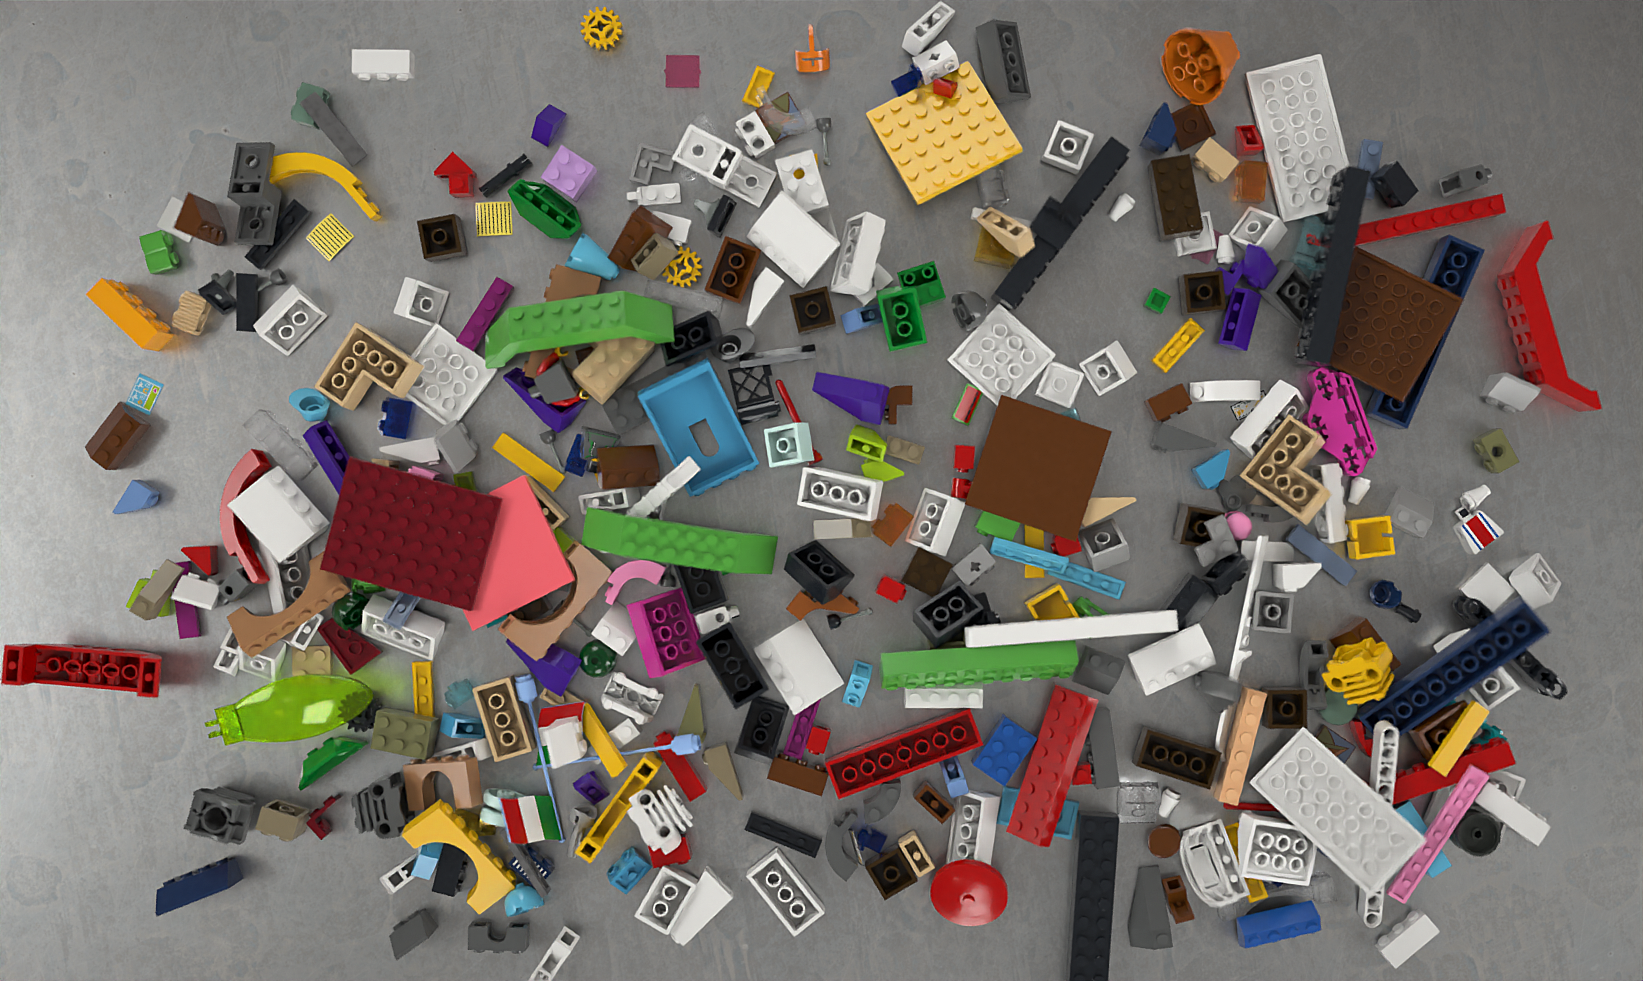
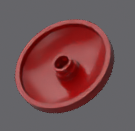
M963 859L950 862L936 872L932 879L930 896L933 906L945 919L963 926H980L992 922L1003 913L1008 901V887L1004 877L991 865L977 860Z

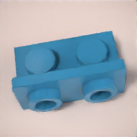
M631 846L615 864L610 866L606 874L610 884L624 894H627L652 868V865Z

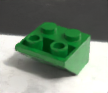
M934 261L897 272L900 286L916 287L920 308L945 300L946 296Z

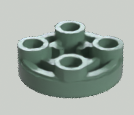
M1330 688L1324 690L1327 708L1326 710H1318L1320 717L1333 725H1344L1350 722L1357 713L1358 704L1348 705V698L1343 696L1345 691L1334 692Z

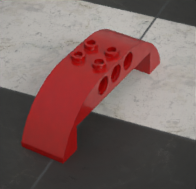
M4 645L1 684L22 686L30 683L118 690L137 692L139 697L158 698L162 657L154 653L138 650L86 645Z

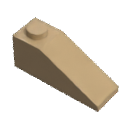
M991 206L977 217V221L1008 251L1020 258L1035 246L1030 228Z
M1135 497L1090 498L1081 526L1086 527L1135 502Z

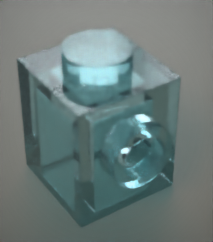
M468 679L463 680L459 684L455 681L447 687L448 691L444 693L447 705L453 707L454 710L474 697L473 686Z

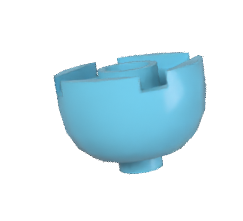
M524 883L515 885L514 890L507 894L504 902L507 917L529 912L533 907L537 909L545 905L543 898L540 897L537 890L531 885L525 886Z

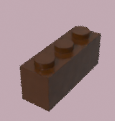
M779 752V754L774 756L767 779L822 796L829 773L826 767L815 764V766H812L804 759L794 760L790 756Z

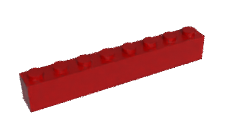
M1503 194L1359 224L1355 247L1499 216L1506 213Z
M1495 737L1483 745H1471L1470 749L1464 750L1446 777L1427 765L1428 763H1416L1410 769L1396 770L1392 805L1457 784L1470 764L1487 774L1515 765L1516 761L1509 743L1503 738Z

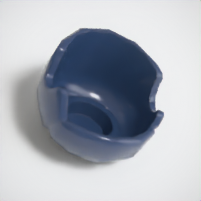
M1379 580L1374 582L1369 590L1370 600L1378 608L1391 609L1397 607L1402 601V591L1394 586V582Z

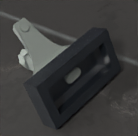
M723 195L721 199L718 198L715 202H704L695 199L693 203L695 209L701 210L704 213L707 230L721 237L737 203L726 195Z
M227 270L221 277L218 273H213L211 275L212 281L198 289L200 296L222 315L236 308V299L226 290L234 274L232 270Z

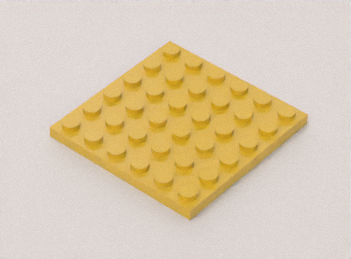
M969 61L960 64V68L941 77L958 83L951 99L934 94L933 82L927 85L923 83L866 113L867 119L917 205L1022 152V146Z

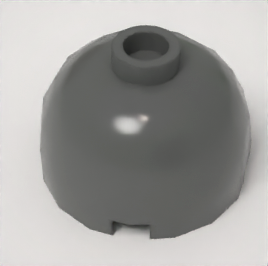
M968 290L955 294L952 297L951 303L955 302L956 307L952 309L953 314L962 328L966 326L968 331L983 323L988 307L984 298L978 293Z

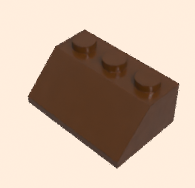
M188 192L173 229L219 246V243L223 241L225 236V226L216 205Z
M641 205L632 212L607 258L623 269L636 271L631 259L655 232L668 238L673 227Z
M725 236L704 289L705 292L718 298L741 304L762 250Z
M119 402L86 444L85 449L90 458L105 470H117L151 425L122 402Z
M654 444L596 448L598 486L602 490L657 486V483L660 482L659 464Z
M1357 617L1328 639L1335 649L1346 644H1357L1373 637L1376 643L1384 642L1367 618ZM1392 651L1393 657L1388 666L1391 669L1389 674L1402 665Z

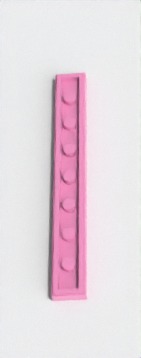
M1470 764L1423 835L1427 839L1426 842L1405 862L1386 891L1389 896L1403 904L1406 903L1490 777L1489 774Z

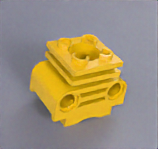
M1373 637L1367 638L1357 644L1338 646L1335 654L1332 656V660L1326 665L1328 671L1321 675L1332 691H1345L1343 696L1348 698V705L1362 704L1371 699L1379 700L1385 696L1395 677L1393 673L1389 674L1391 669L1388 667L1393 656L1385 641L1376 643Z

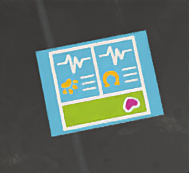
M139 373L126 405L150 415L164 384Z

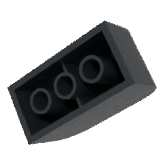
M730 622L696 641L735 710L769 690Z

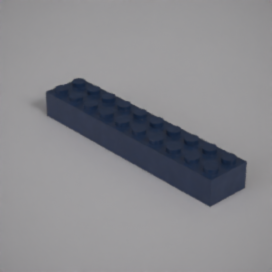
M1452 235L1440 238L1423 279L1464 299L1485 250ZM1458 311L1404 401L1401 402L1375 389L1366 408V416L1397 429H1408Z
M1519 595L1389 687L1383 698L1379 700L1372 699L1358 709V717L1373 735L1375 725L1379 721L1385 720L1398 730L1400 737L1551 631ZM1390 729L1385 730L1383 735H1386Z

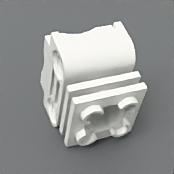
M667 785L663 787L668 794L667 797L660 789L656 791L661 801L651 791L641 790L629 798L633 807L627 810L630 818L639 826L645 843L653 851L661 847L665 855L677 848L681 843V835L676 825L683 832L687 830L682 823L683 820L689 827L693 826L690 821L693 818L688 809L686 810L683 804L680 805L683 803L682 799L674 788L670 790Z

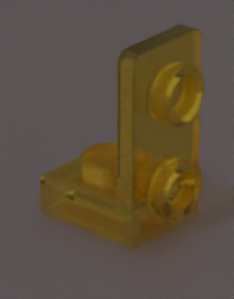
M455 808L457 817H462L466 826L470 830H474L479 837L495 835L496 825L480 820L479 815L463 808Z

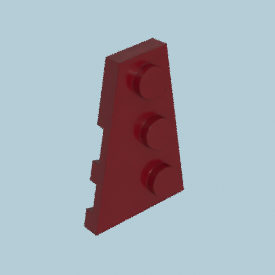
M332 617L318 627L317 630L350 675L383 652L351 628H347L349 631L341 628Z

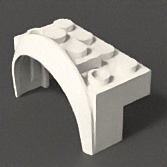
M1221 819L1182 832L1183 836L1180 842L1182 865L1191 887L1202 901L1209 904L1210 907H1221L1250 895L1244 877L1239 875V864ZM1200 844H1203V846H1200V847L1191 849L1192 847H1195V846H1198V845H1200ZM1208 849L1210 850V853H1211V856H1212V858H1213V861H1214V864H1215V866H1216V869H1217V871H1218L1219 877H1218V875H1217V873H1216V871H1215V869H1214V867H1213V864H1212V861H1211V859H1210V855H1209ZM1219 883L1217 886H1214V887H1212V888H1209V889H1206V888H1205V887H1208V886H1211V885H1214V884Z

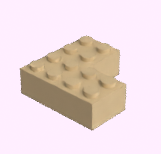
M632 336L589 342L588 344L595 350L572 372L573 380L603 405L654 353L655 343Z
M355 322L314 387L342 407L354 411L373 381L391 394L404 399L424 366L368 327Z
M1291 415L1286 417L1240 475L1246 483L1305 525L1311 521L1332 495L1326 487L1302 472L1325 441L1319 434Z

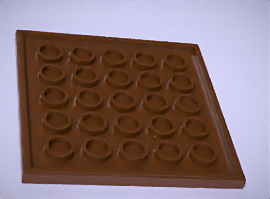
M1356 246L1353 252L1329 365L1403 402L1464 299Z
M1001 395L965 505L1076 542L1112 431Z

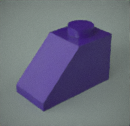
M1248 244L1246 246L1243 274L1250 286L1266 289L1279 270L1264 248Z

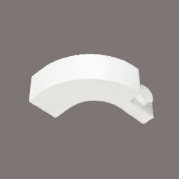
M1228 380L1190 383L1191 402L1261 400L1260 381Z
M564 926L528 981H551L578 942L580 936Z

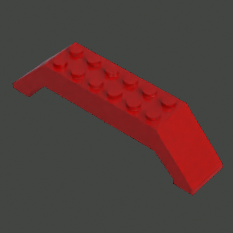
M1547 220L1527 227L1498 273L1497 286L1502 292V304L1508 313V324L1514 334L1513 342L1518 348V360L1524 369V380L1541 388L1540 393L1578 412L1600 410L1602 406L1597 390L1591 391L1568 377L1536 264L1548 241L1553 239L1549 221Z

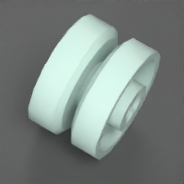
M486 789L483 796V802L486 805L481 807L480 820L492 825L505 827L499 798L514 799L525 797V795L506 789Z

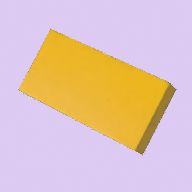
M757 65L742 102L755 108H760L775 73Z

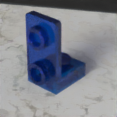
M914 63L910 64L908 73L891 81L897 97L920 88L923 74L919 67H915Z
M578 433L563 469L583 477L587 460L580 457L581 434Z
M867 825L865 829L862 828L857 837L859 850L863 852L865 847L880 853L888 835Z

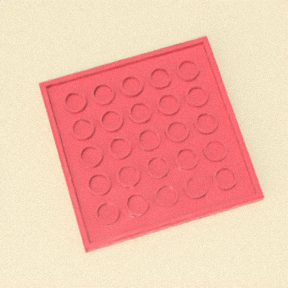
M526 475L488 493V495L502 498L503 501L473 611L463 609L472 631L575 580Z

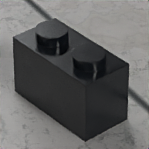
M1398 161L1385 163L1370 178L1375 188L1380 191L1385 198V202L1391 208L1404 206L1419 191Z

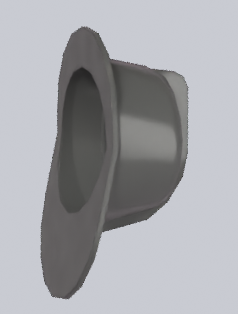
M747 328L734 329L723 334L720 343L710 348L711 353L724 362H735L742 354L753 347L755 335Z

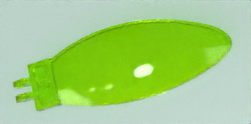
M331 674L297 675L269 683L246 695L237 703L214 709L217 719L204 723L205 727L219 724L220 730L210 732L208 737L213 738L222 735L225 746L244 740L269 743L302 740L331 731L356 717L371 703L373 692L362 681L345 676Z

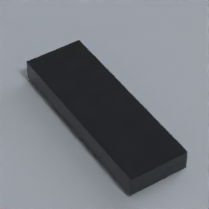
M236 273V331L257 332L253 325L258 321V274Z

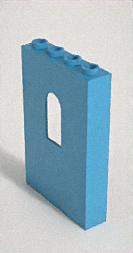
M708 358L638 391V397L674 467H678L690 456L701 469L684 485L690 497L693 495L699 496L710 487L716 488L724 480L735 479L740 475L739 473L745 470L751 471L759 464L758 458ZM706 419L719 444L718 452L713 456L703 455L689 426Z

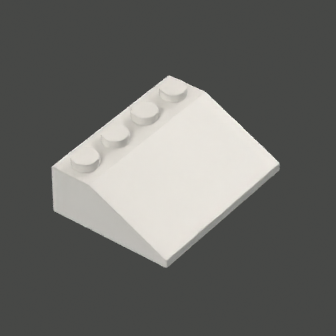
M784 191L778 194L746 236L802 288L817 276L840 245L830 233Z
M280 466L263 475L228 504L230 509L279 564L326 532L330 524Z
M804 618L753 649L794 715L845 683Z
M1242 813L1238 827L1239 875L1242 877L1309 886L1317 846L1290 820Z

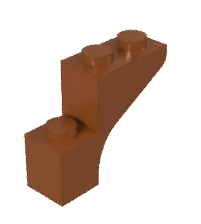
M800 590L786 607V610L801 621L805 615L815 609L855 614L860 608L857 606L859 602L851 596L847 598L842 594L843 591L837 598L821 605L817 600L814 601V597L806 590L804 592Z

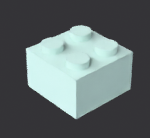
M792 423L764 429L770 468L814 461L808 423Z

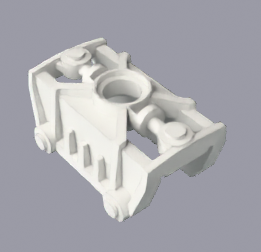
M613 671L601 696V701L605 709L617 710L634 718L636 723L641 725L652 722L664 694L658 693L659 691L654 687L647 688L627 679L626 675L622 672L616 673ZM616 682L623 684L626 687L622 686V688H620L617 686ZM616 690L623 697L614 698L606 694V692ZM629 691H636L638 693L636 701L629 700ZM646 696H648V697H650V698H652V699L659 700V701L652 700V701L650 702V701L646 700V699H647ZM647 704L649 709L653 711V714L642 711L640 705Z

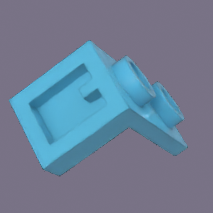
M857 660L854 661L851 676L842 699L843 703L855 707L861 706L871 678L873 665Z

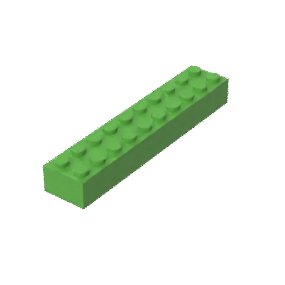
M1075 640L881 653L879 671L881 689L886 688V690L891 691L899 687H905L906 689H914L917 686L932 688L942 684L949 687L957 683H963L964 685H972L975 682L990 684L1000 680L1006 683L1014 679H1021V681H1029L1032 678L1047 680L1058 676L1064 679L1073 675L1079 661Z

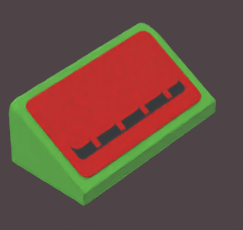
M966 383L951 419L969 426L983 393L977 387Z

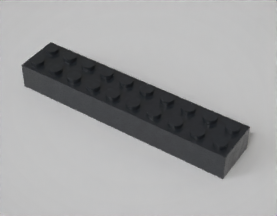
M1111 136L1061 204L1079 216L1085 217L1094 206L1092 201L1096 202L1106 190L1103 186H1108L1118 174L1115 170L1119 171L1129 159L1127 154L1130 149ZM1038 235L1033 240L1035 246L1017 261L991 296V299L998 304L1000 303L1007 311H1010L1012 308L1016 309L1024 300V297H1022L1023 293L1027 294L1036 283L1033 281L1035 277L1039 278L1047 269L1046 262L1050 263L1059 253L1056 247Z
M1346 166L1334 174L1331 179V186L1333 188L1332 193L1328 195L1326 204L1329 207L1322 221L1324 230L1320 233L1318 243L1321 245L1314 258L1316 267L1310 277L1312 286L1307 292L1306 300L1308 305L1302 314L1304 324L1298 333L1300 342L1294 352L1295 363L1313 367H1322L1330 364L1371 170Z
M1081 810L1077 812L1065 981H1108L1119 833V817L1116 813Z

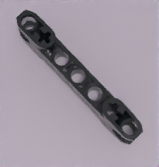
M1458 596L1452 602L1455 612L1472 627H1476L1494 614L1480 600L1475 598ZM1461 600L1466 601L1462 604L1464 611H1461L1458 608V603ZM1527 649L1508 661L1520 673L1522 679L1539 694L1561 700L1568 693L1566 685L1552 670L1545 668ZM1525 657V663L1521 665V659ZM1554 684H1558L1561 687V692L1558 695L1552 693L1555 690Z

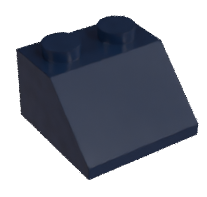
M1163 102L1156 110L1139 145L1159 156L1164 151L1167 152L1176 140L1174 136L1176 127L1167 103Z

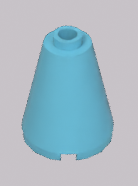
M583 232L564 265L609 281L611 278L615 279L620 271L617 268L618 265L607 258L609 254Z

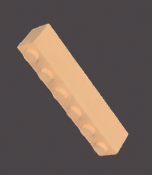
M1242 686L1225 750L1226 761L1222 762L1213 795L1220 802L1238 806L1267 693Z

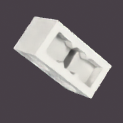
M756 111L735 123L737 127L735 132L740 140L744 139L747 145L744 147L750 157L753 155L757 160L775 149V144ZM751 124L754 126V130L746 132L744 127ZM756 141L764 143L761 149H756L753 145Z

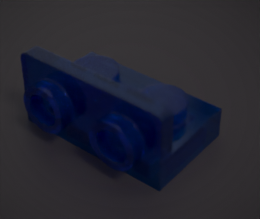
M386 397V401L383 400L381 405L383 417L378 422L377 430L380 431L379 434L406 440L413 402Z

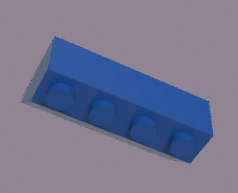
M1312 900L1236 918L1238 944L1243 948L1257 947L1262 944L1321 931V918Z

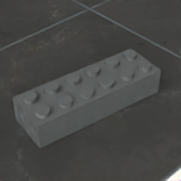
M702 351L668 367L665 366L613 393L602 406L617 435H622L650 420L638 397V391L706 358L709 359L706 351Z

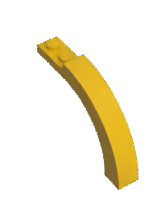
M303 152L285 153L273 157L269 182L273 185L295 174L316 173L325 175L340 183L371 220L377 222L382 218L378 213L380 209L374 202L370 203L366 199L368 195L359 187L363 184L362 181L337 162L324 156Z

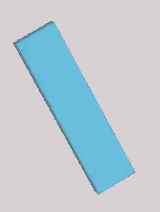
M997 537L994 538L989 550L990 554L1059 574L1064 573L1069 563V558Z
M1072 562L1068 563L1063 574L1047 571L1048 575L1120 600L1126 584L1125 581L1100 572L1094 573L1093 570Z

